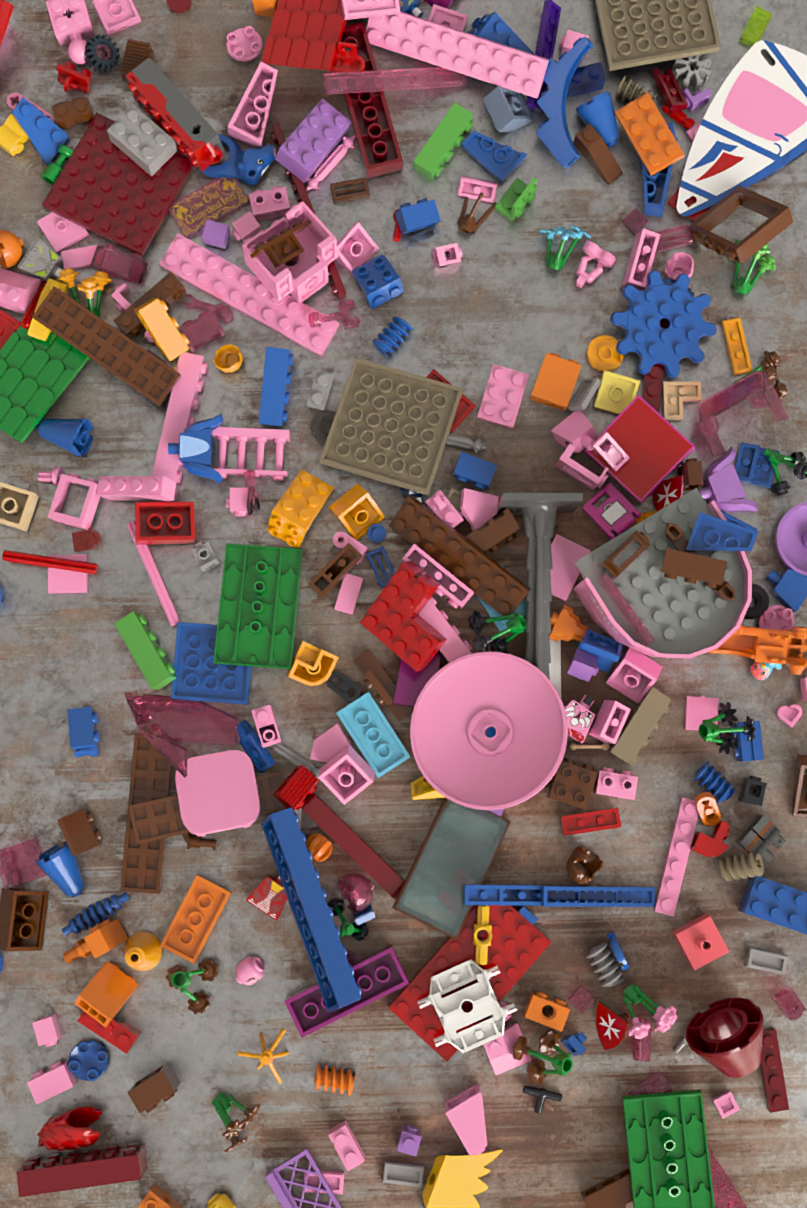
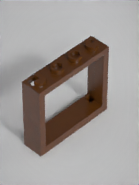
M739 185L688 227L691 232L690 236L696 243L727 257L731 261L742 264L791 225L793 219L788 206ZM740 206L769 218L738 244L710 232Z

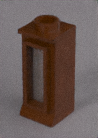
M636 530L599 566L601 568L605 567L612 574L610 577L612 580L616 579L651 545L648 542L649 538L643 532L639 533Z

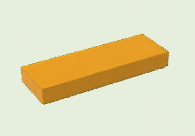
M741 318L722 321L721 327L733 376L751 372L753 369Z

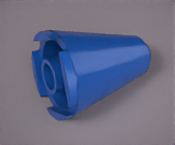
M608 91L593 97L589 102H584L576 108L579 117L586 125L591 124L603 138L608 148L618 143L617 139L620 136L611 95Z
M43 419L38 424L37 430L40 437L75 456L81 457V454L85 455L91 447L93 436H90V430L94 431V427L89 419Z
M64 841L62 842L64 846H53L39 855V859H35V862L66 896L73 898L83 892L84 883L77 858L72 856L67 842Z

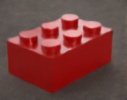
M135 502L136 545L194 544V502Z

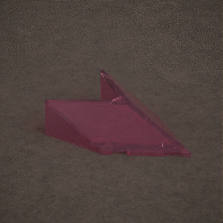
M125 693V698L140 733L184 778L187 776L188 749L181 746V743L237 745L238 718L202 701L171 699V696L151 694L133 696L132 693Z

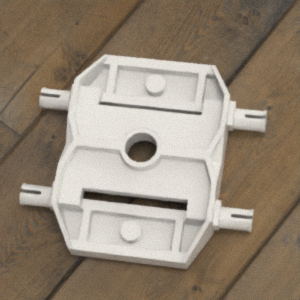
M470 959L431 977L430 995L417 1002L421 1004L419 1005L420 1009L430 1004L434 1005L445 1033L434 1039V1042H437L435 1043L436 1047L448 1042L462 1053H465L504 1035L505 1017L517 1011L514 1003L500 1008L489 982L490 977L500 973L497 970L499 969L497 965L484 970ZM476 979L478 980V982L473 985L461 989L444 998L441 997V995L447 992H450ZM464 1001L472 1002L473 1009L470 1012L462 1010L461 1005ZM490 1015H493V1017H491V1018H488V1019H486V1020H484V1021H482V1022H480V1023H477V1024H475V1025H473V1026H471V1027H469V1028H466V1029H464V1030H462V1031H460V1032H456L457 1030H459V1029H461V1028H463V1027H465V1026H468V1025H470V1024H472V1023H474V1022H477V1021H479V1020H481V1019H483V1018H485V1017H488V1016H490Z

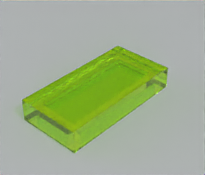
M756 6L740 41L750 46H753L756 42L759 43L772 13Z

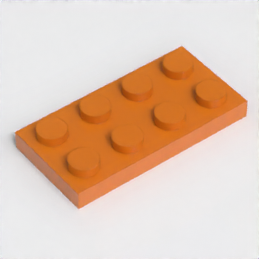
M648 92L615 111V116L650 176L684 157L682 149Z
M197 874L160 946L195 964L232 892Z

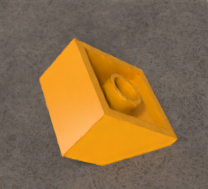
M358 483L329 506L337 520L355 540H359L364 536L372 524H378L385 518L369 493Z

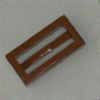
M366 177L330 184L333 204L370 197ZM364 184V186L361 187H352L344 190L335 191V189Z

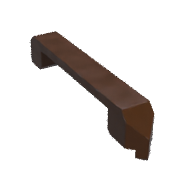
M666 524L665 536L678 551L699 555L697 551H686L689 542L684 538V532L677 524ZM723 582L722 585H717L716 588L710 587L721 600H735V590L728 582Z

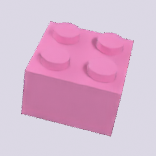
M348 745L321 767L318 778L345 805L373 783L375 771Z

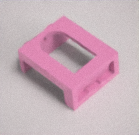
M570 443L555 467L592 491L596 487L600 489L609 476L606 474L609 468L606 467L598 477L570 458L576 449Z

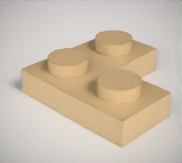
M701 381L663 382V417L667 421L683 420V402H700L702 400Z

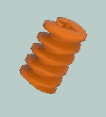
M317 1063L314 1077L317 1090L323 1085L325 1092L331 1086L332 1093H335L337 1088H339L341 1095L345 1089H347L348 1096L352 1094L355 1074L352 1076L351 1069H348L347 1073L344 1074L343 1068H340L339 1072L336 1073L335 1066L328 1071V1065H325L321 1070L320 1063Z

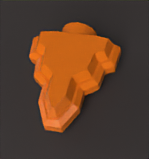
M564 604L559 613L553 612L551 616L549 639L556 642L560 639L567 642L572 639L581 642L588 627L582 625L579 617L573 614V609Z

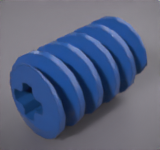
M397 316L393 317V322L387 324L388 328H383V333L378 334V339H373L372 341L378 352L386 358H389L387 352L394 353L391 348L392 346L399 348L397 341L404 342L401 337L402 335L409 336L406 331L407 329L412 332L414 331L408 322Z
M706 761L696 771L694 781L700 779L699 786H707L705 792L712 790V795L714 797L718 796L717 804L722 801L724 802L736 792L737 788L731 789L732 783H725L726 777L720 778L721 773L719 771L714 772L715 767H708L710 762Z

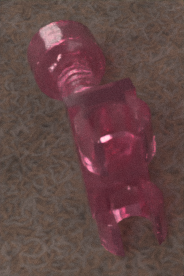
M353 299L341 301L338 304L339 312L325 315H320L319 312L309 313V324L312 328L320 327L322 322L341 319L344 329L356 328L361 323L359 317L349 318L348 311L355 307Z

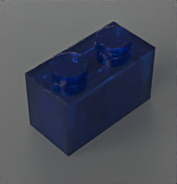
M601 62L576 68L569 85L567 98L603 89L606 77Z

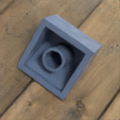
M497 86L483 99L486 111L490 114L493 125L498 132H511L535 120L530 108L526 106V100L522 93Z

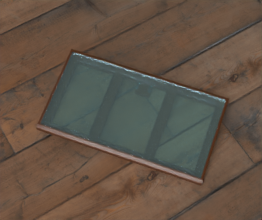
M445 797L392 908L456 940L472 905H463V884L483 883L511 821L489 810L468 808Z

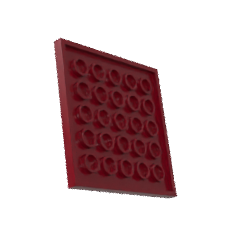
M96 112L42 206L143 257L194 166L190 163L188 157L176 152L151 177L110 141L107 130L115 121Z

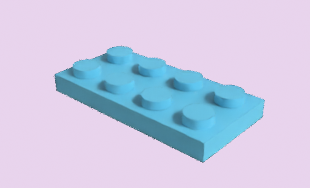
M369 692L336 713L378 778L410 758V755Z

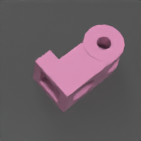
M337 532L333 536L334 546L338 550H342L350 543L363 556L355 564L358 566L368 552V548L345 532Z

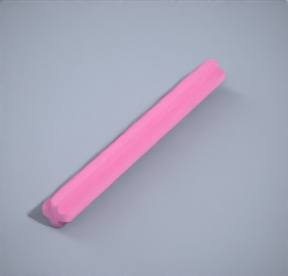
M131 521L127 524V527L135 543V521ZM135 543L171 626H176L181 621L147 545H136Z

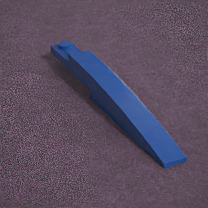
M463 884V905L655 907L656 887Z

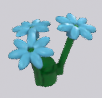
M570 225L569 227L572 229L567 230L564 227H555V230L552 231L550 229L539 230V233L546 234V239H548L545 261L548 262L546 266L561 270V267L565 266L566 260L578 239L580 240L582 236L589 239L591 238L590 234L574 225ZM562 234L557 253L552 252L551 256V245L554 235ZM570 236L574 240L563 257L561 253L565 241Z

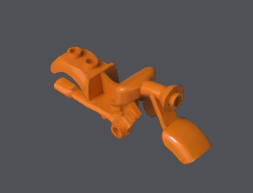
M741 624L740 628L720 647L708 653L734 654L754 659L755 662L786 664L791 674L801 675L802 671L807 667V658L802 657L803 652H807V628L794 626L786 630L747 627Z

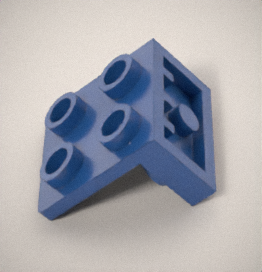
M586 629L578 649L597 656L599 670L608 673L614 661L618 662L623 644Z

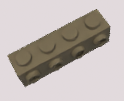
M651 687L625 724L616 744H613L608 752L627 765L635 764L641 755L639 753L642 746L646 747L651 740L649 735L660 726L661 716L669 712L672 706L670 705L672 699Z

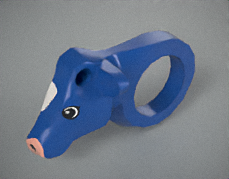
M218 134L222 145L230 149V155L223 164L218 166L210 165L202 173L213 178L240 179L249 185H254L258 183L268 166L275 160L278 151L271 144H267L259 149L242 151L233 138Z

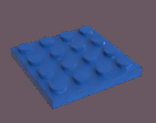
M178 622L174 667L176 669L174 673L177 678L172 681L171 699L249 705L252 666L213 664L217 625Z

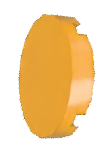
M601 335L590 342L587 347L586 358L592 369L603 373L604 370L612 372L619 367L624 355L616 351L618 343L616 338L609 335Z

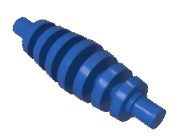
M126 892L120 896L114 894L110 896L111 900L107 897L103 899V902L101 900L97 901L96 905L92 903L88 906L89 910L85 908L82 910V914L78 913L76 915V919L73 917L69 920V925L62 928L63 934L65 936L71 932L78 934L81 932V929L83 931L89 928L88 925L92 928L96 926V923H102L103 919L107 920L109 918V913L111 915L116 913L115 908L117 910L122 908V903L130 899L129 895Z

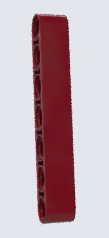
M314 792L308 795L301 809L396 900L405 880Z

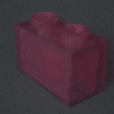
M212 310L202 312L198 318L193 321L188 320L184 322L179 328L181 333L188 339V346L192 352L225 335Z

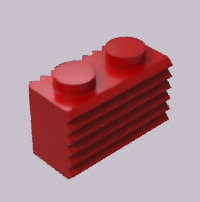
M304 765L296 766L273 796L287 809L292 807L293 810H299L305 803L304 798L307 795H311L317 789L316 784L319 779L305 768Z

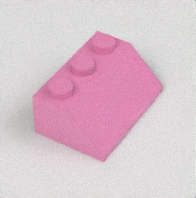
M0 268V307L25 314L38 290L41 280Z

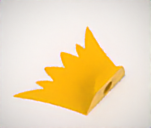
M503 1150L471 1156L440 1155L436 1157L422 1193L425 1208H480L473 1195L484 1192L488 1189V1186L478 1177H482L490 1172L484 1166L493 1161Z

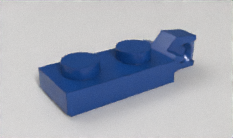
M246 720L234 727L240 735L241 740L239 742L259 773L266 771L276 763L266 747H262L260 738Z

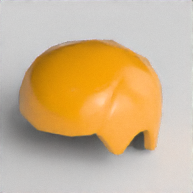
M232 344L223 345L216 350L213 362L219 370L225 373H233L240 368L243 354L237 346Z

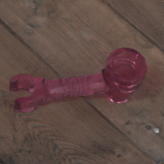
M190 294L186 295L189 299H192L189 304L183 303L187 308L191 309L194 307L214 312L222 322L232 320L233 311L223 303L213 305L200 301Z

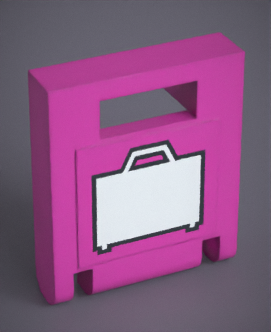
M611 483L582 506V511L610 540L615 538L612 531L620 535L636 522L631 514L637 519L641 517L640 512ZM606 494L608 500L596 509L593 505Z

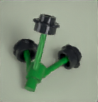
M770 448L764 451L763 454L769 458L768 460L771 462L777 483L772 485V493H777V496L787 494L788 489L791 487L787 481H781L777 468L781 462L794 468L793 474L798 479L803 480L807 478V462L803 452H793L790 456H785L777 451H772Z
M341 898L330 899L327 905L331 907L333 916H339L342 921L339 938L344 935H351L356 940L361 941L364 937H367L369 929L365 922L357 925L356 922L351 924L343 916L342 913L345 910L344 900Z

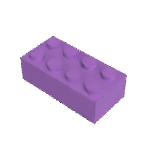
M322 98L279 148L275 160L305 183L338 145L342 137L347 134L352 122Z

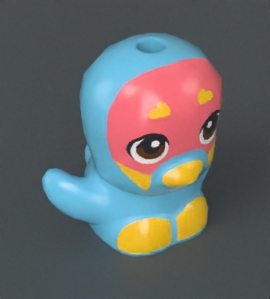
M754 662L750 667V672L755 679L765 680L769 677L773 667L780 670L782 665Z

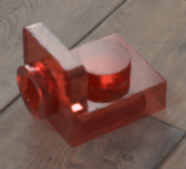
M94 528L72 533L74 552L99 549L100 535Z

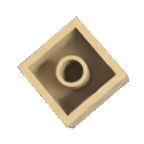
M0 482V524L27 532L39 496L34 492Z

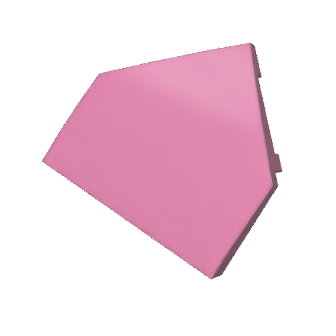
M466 488L461 491L460 509L462 511L459 514L464 516L470 523L472 531L482 527L497 515L499 496Z
M338 722L328 730L317 735L313 742L310 759L327 763L348 745L351 746V740L346 737Z

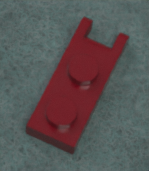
M670 68L665 69L664 74H661L659 69H653V78L668 109L685 110L688 103Z

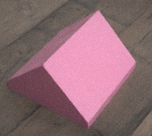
M356 222L337 243L338 258L335 260L352 274V270L368 262L379 247L360 223Z

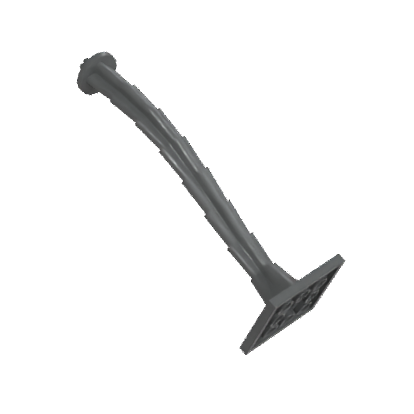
M503 493L498 503L497 513H504L503 511L507 508L511 513H522L525 537L528 538L525 569H528L526 586L531 590L525 597V601H527L525 619L527 627L524 631L526 633L524 660L537 667L550 680L549 664L551 663L549 633H551L550 601H552L550 569H553L551 538H553L556 513H574L583 502V493Z

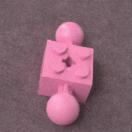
M47 0L46 5L55 36L60 46L70 43L68 47L70 59L76 64L87 63L84 60L87 58L84 55L85 45L87 44L84 39L95 36L86 1Z

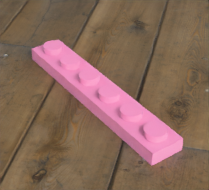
M681 797L654 907L655 912L673 917L699 815L694 800Z

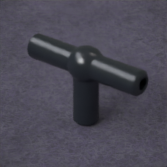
M526 1085L523 1087L524 1094L537 1096L534 1109L537 1114L542 1113L545 1099L559 1102L562 1100L561 1093L548 1091L545 1088L539 1089Z

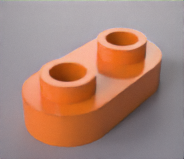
M709 792L697 795L695 804L703 824L706 826L717 825L721 820V814L714 796Z

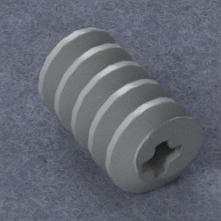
M606 942L593 947L586 957L587 959H594L590 965H597L594 973H601L597 978L598 980L604 979L601 987H612L623 982L625 978L620 977L622 975L621 970H616L618 964L612 963L615 958L614 956H609L611 950L606 948L608 945Z

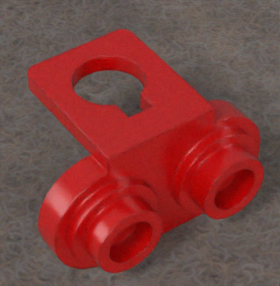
M337 42L338 53L332 72L348 75L362 74L365 70V61L361 56H358L356 44ZM343 47H349L351 50L346 51Z

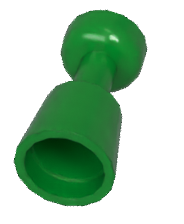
M62 144L58 148L60 155L55 163L50 162L40 174L41 178L51 185H54L60 175L61 167L65 160L69 159L73 153L70 148Z

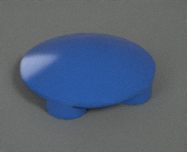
M82 1041L70 1052L68 1067L77 1078L85 1081H94L108 1067L109 1057L107 1050L97 1041Z

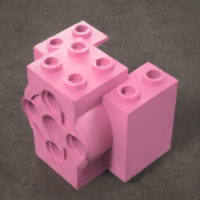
M303 201L298 205H293L285 214L286 218L283 217L280 220L274 221L268 229L260 231L253 238H248L242 245L246 265L278 301L290 293L299 304L329 283L327 265L338 258L336 237ZM300 220L302 222L311 221V224L295 235L305 250L300 255L289 260L296 261V265L287 266L284 263L275 268L265 252L253 259L250 255L255 251L254 247L262 241L267 243V239L275 234L280 236L279 233L287 227L291 230L292 226Z

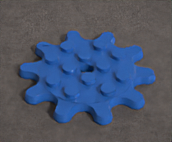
M652 270L647 275L648 285L644 290H638L632 285H626L622 289V295L628 301V308L624 312L617 311L610 316V321L613 325L620 326L625 330V337L617 343L616 351L621 355L636 352L640 358L637 365V370L640 374H648L653 365L662 364L667 376L675 378L680 373L679 363L683 358H689L694 363H701L705 358V354L699 348L698 342L701 337H711L717 331L715 324L704 321L701 316L703 309L710 305L711 298L707 294H700L696 297L691 296L687 290L690 279L686 274L678 275L674 283L668 285L662 281L661 274L658 271ZM661 319L668 320L669 326L667 329L661 328L659 324Z

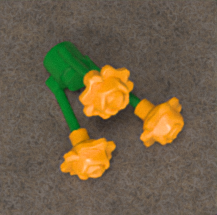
M73 268L64 269L60 272V277L57 278V281L67 283L74 300L80 304L74 288V280L80 273L74 272ZM95 271L94 276L83 279L81 284L77 285L78 290L85 292L86 298H88V307L85 308L100 317L101 292L104 290V285L112 282L108 273L103 271ZM97 290L96 307H93V292Z

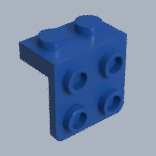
M383 254L352 270V274L364 291L371 309L404 292L399 275Z

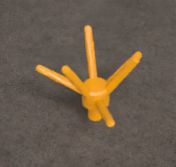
M284 1028L281 1030L270 1049H266L263 1034L260 1033L261 1054L238 1051L237 1055L259 1058L260 1063L257 1065V1069H260L263 1065H269L276 1080L281 1084L282 1080L272 1061L274 1058L288 1055L289 1051L273 1054V1050L286 1030Z

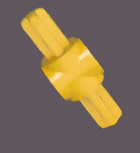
M478 905L477 924H474L473 945H476L475 962L478 965L487 964L488 946H491L492 925L489 924L490 907L488 905ZM480 930H486L488 936L486 939L480 940L477 938V933Z

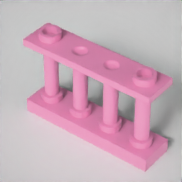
M218 427L213 430L214 438H217L219 441L218 468L213 469L219 472L223 479H226L227 476L272 478L273 481H284V478L288 479V472L282 471L283 445L286 441H290L289 430ZM229 439H236L238 442L237 469H225L226 446ZM248 440H255L257 443L256 470H244L245 446ZM267 441H274L276 443L275 471L263 470L264 446Z

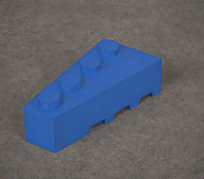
M641 161L644 215L662 218L673 164L650 176Z
M266 347L259 424L283 426L284 422L287 423L288 411H285L286 403L289 404L290 398L288 384H291L292 378L290 368L293 365V350Z

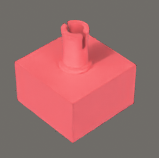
M707 914L672 931L689 967L693 970H697L729 952L711 916Z

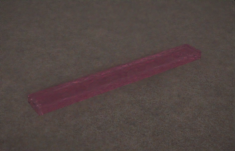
M443 67L323 73L322 75L326 94L463 87L467 84L464 74Z

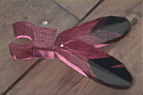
M247 470V472H244L245 485L249 487L247 513L251 515L253 509L259 511L260 503L254 486H256L255 471Z

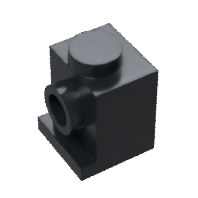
M750 776L749 779L744 778L738 801L762 806L767 783L761 782V778ZM751 786L754 788V792L752 794L749 793V789Z

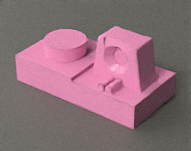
M441 490L425 501L430 510L452 528H455L464 521Z

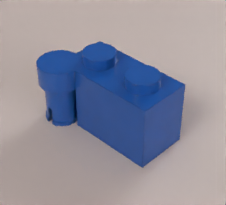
M91 706L68 709L70 748L76 750L74 751L75 758L87 755L91 757L99 756L100 747L98 742H100V732L96 728V723H99L98 712H95Z

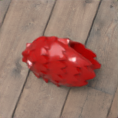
M78 1107L65 1111L57 1117H50L37 1134L39 1136L38 1147L45 1146L49 1151L52 1149L65 1151L76 1150L96 1143L100 1132L93 1131L92 1128L87 1127L92 1122L100 1119L99 1116L103 1114L102 1111L93 1107Z

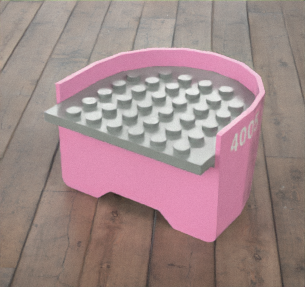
M697 488L574 562L584 580L573 589L592 620L609 638L652 657L690 659L717 649L740 628L752 600V569L745 551H697L701 556L727 561L723 582H728L735 590L736 597L734 601L721 600L710 587L704 586L705 582L697 580L696 584L684 581L685 577L676 576V579L664 577L665 573L660 572L665 549L677 550L665 536L667 523L677 524L684 532V538L689 542L699 512L727 521L716 502L712 501L707 505ZM636 530L639 533L643 532L649 538L648 542L651 545L616 579L612 580L610 578L612 574L605 567L601 568L599 565ZM634 539L612 561L620 568L641 545Z

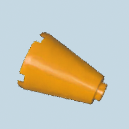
M145 931L134 933L124 944L123 956L126 963L137 971H148L154 968L162 957L163 947L160 946L161 941L153 933Z

